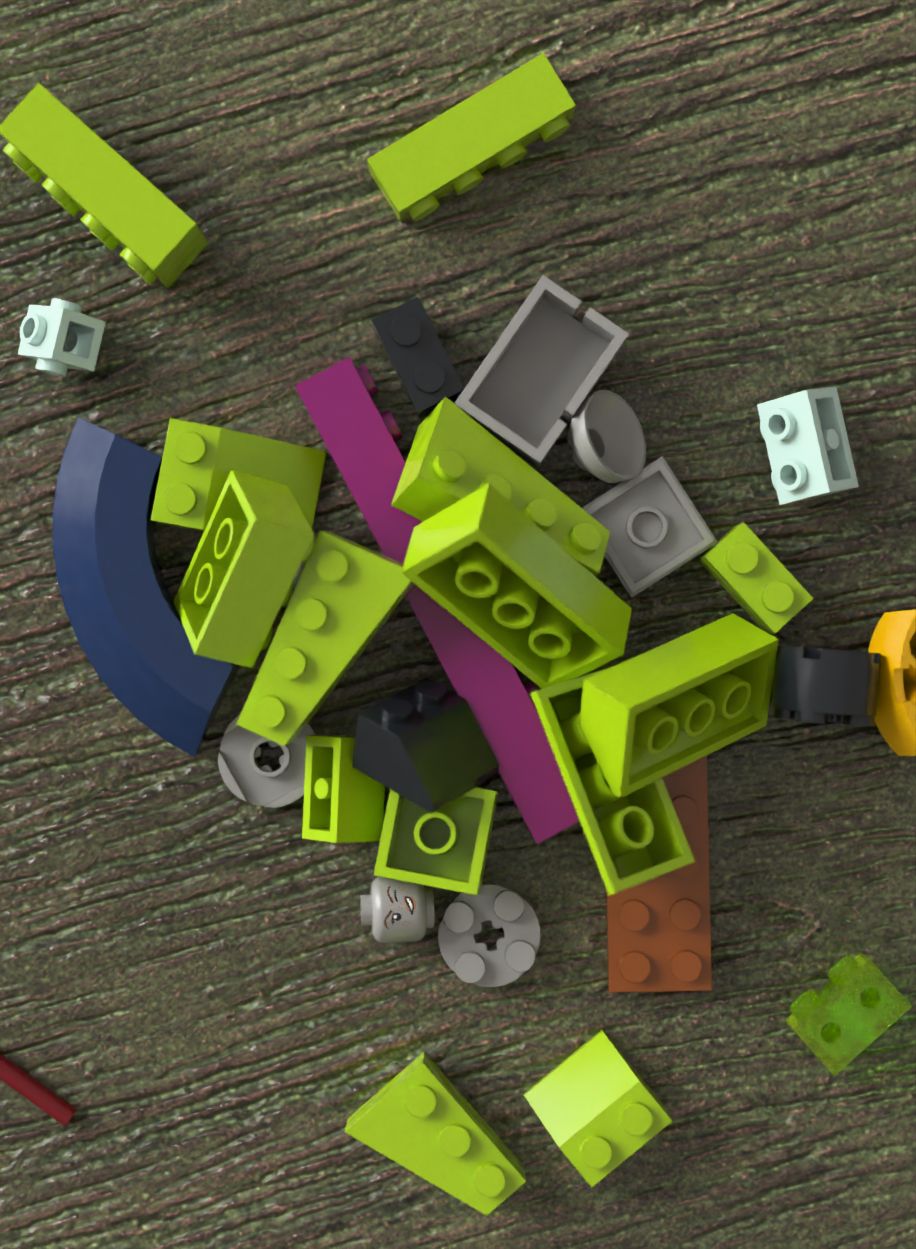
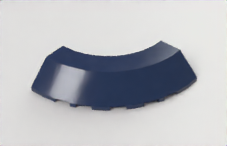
M78 417L65 448L57 478L53 507V552L57 581L66 613L79 644L97 674L114 696L139 721L164 740L196 757L240 665L194 654L163 579L159 560L156 557L154 526H156V522L151 521L162 457Z

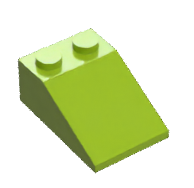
M170 418L151 521L162 525L204 532L231 469L288 485L313 531L327 451L226 428Z

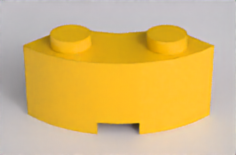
M916 609L885 612L874 630L868 648L870 653H881L877 713L874 721L885 741L898 756H916Z

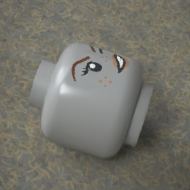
M376 877L371 883L370 895H360L361 926H372L373 936L379 943L420 941L424 938L426 928H434L433 888L385 877Z

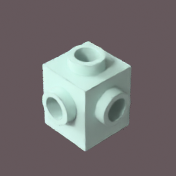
M53 298L50 306L29 304L27 316L22 321L20 327L21 342L18 355L37 360L35 369L52 375L66 377L67 369L94 372L106 321L82 314L81 305Z

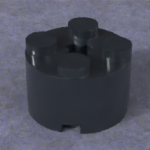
M778 646L771 706L773 708V718L792 719L809 723L827 724V722H839L846 725L874 726V719L877 713L881 653Z

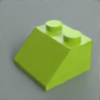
M603 1030L599 1031L524 1093V1097L555 1143L591 1187L595 1186L672 1122L665 1105Z

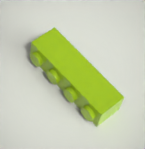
M543 52L368 158L369 172L400 223L410 216L413 221H418L434 212L440 206L437 200L453 190L456 191L457 195H461L476 187L484 179L481 174L496 164H499L501 169L519 161L527 154L525 147L542 137L545 142H549L562 135L571 127L569 120L573 119L576 105Z

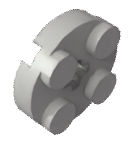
M238 715L228 725L224 733L218 756L221 776L230 791L246 802L272 808L288 805L303 796L306 735H317L313 726L308 723L295 741L282 746L236 725L240 717ZM268 741L271 747L280 745L284 751V754L279 758L281 767L274 771L269 764L260 767L256 760L262 754L260 745Z
M492 882L482 883L480 895L459 892L446 907L438 930L439 947L446 964L462 981L481 987L502 986L518 979L534 964L541 939L540 925L532 905L517 891ZM491 921L494 928H503L504 936L497 939V946L494 948H487L485 942H476L474 934L482 931V922Z

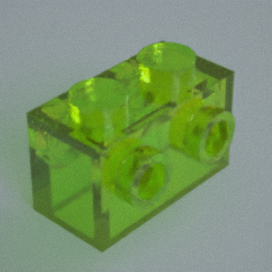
M861 952L855 958L848 955L837 962L828 972L830 980L816 993L810 989L799 996L789 1008L792 1014L785 1020L834 1076L912 1007L878 967ZM867 988L866 992L860 996L862 991ZM829 1023L827 1028L821 1031L822 1027Z

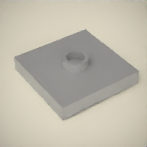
M663 456L643 468L636 477L621 482L582 507L583 510L610 531L604 558L630 598L718 543Z

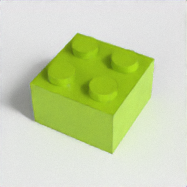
M475 787L437 811L430 813L390 789L374 876L480 895L499 793Z

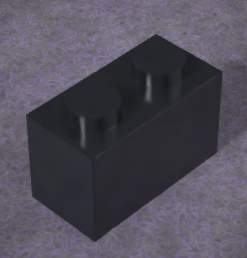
M418 297L372 319L373 328L419 419L429 415L445 396L452 402L458 399L464 387Z

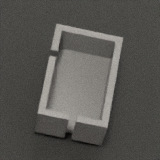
M544 275L537 282L454 403L505 446L537 468L542 464L566 428L567 424L560 420V418L563 417L567 421H571L577 409L590 394L629 335L625 330L591 307L585 314L582 324L575 320L574 317L579 311L582 301Z

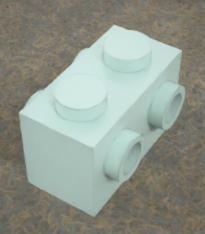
M836 386L808 389L757 404L761 420L760 431L766 443L772 469L771 480L777 492L779 505L810 500L859 487Z

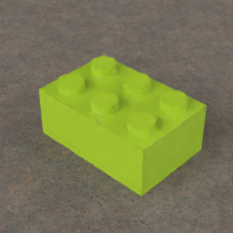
M231 469L173 601L195 655L253 668L260 650H265L268 647L272 637L273 622L280 607L286 606L293 591V579L301 562H306L310 557L314 545V533L288 485Z

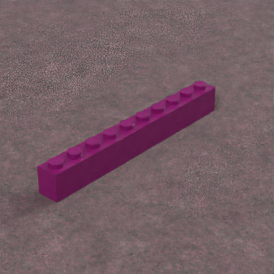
M350 357L295 385V388L383 554L404 564L413 529L421 524L422 521L391 505L407 458L403 459L394 442L403 436L389 410L381 414L378 412L371 396L379 391L367 367L363 365L356 369ZM415 584L405 596L457 694L467 700L499 763L498 772L536 844L580 822L531 696V693L537 690L534 683L530 682L523 686L514 669V665Z

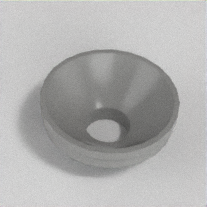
M599 390L589 394L573 415L568 431L567 441L572 448L574 461L583 470L608 483L624 482L636 477L642 471L646 459L645 437L637 416L628 403L612 391Z

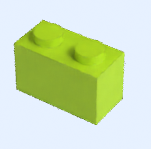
M744 522L735 525L718 543L713 545L698 559L756 624L769 634L777 633L814 599Z
M306 735L303 839L332 843L380 841L384 822L385 786L352 767L356 735Z

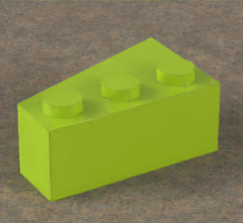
M425 1052L420 1054L347 1119L345 1133L486 1216L526 1182L524 1165Z

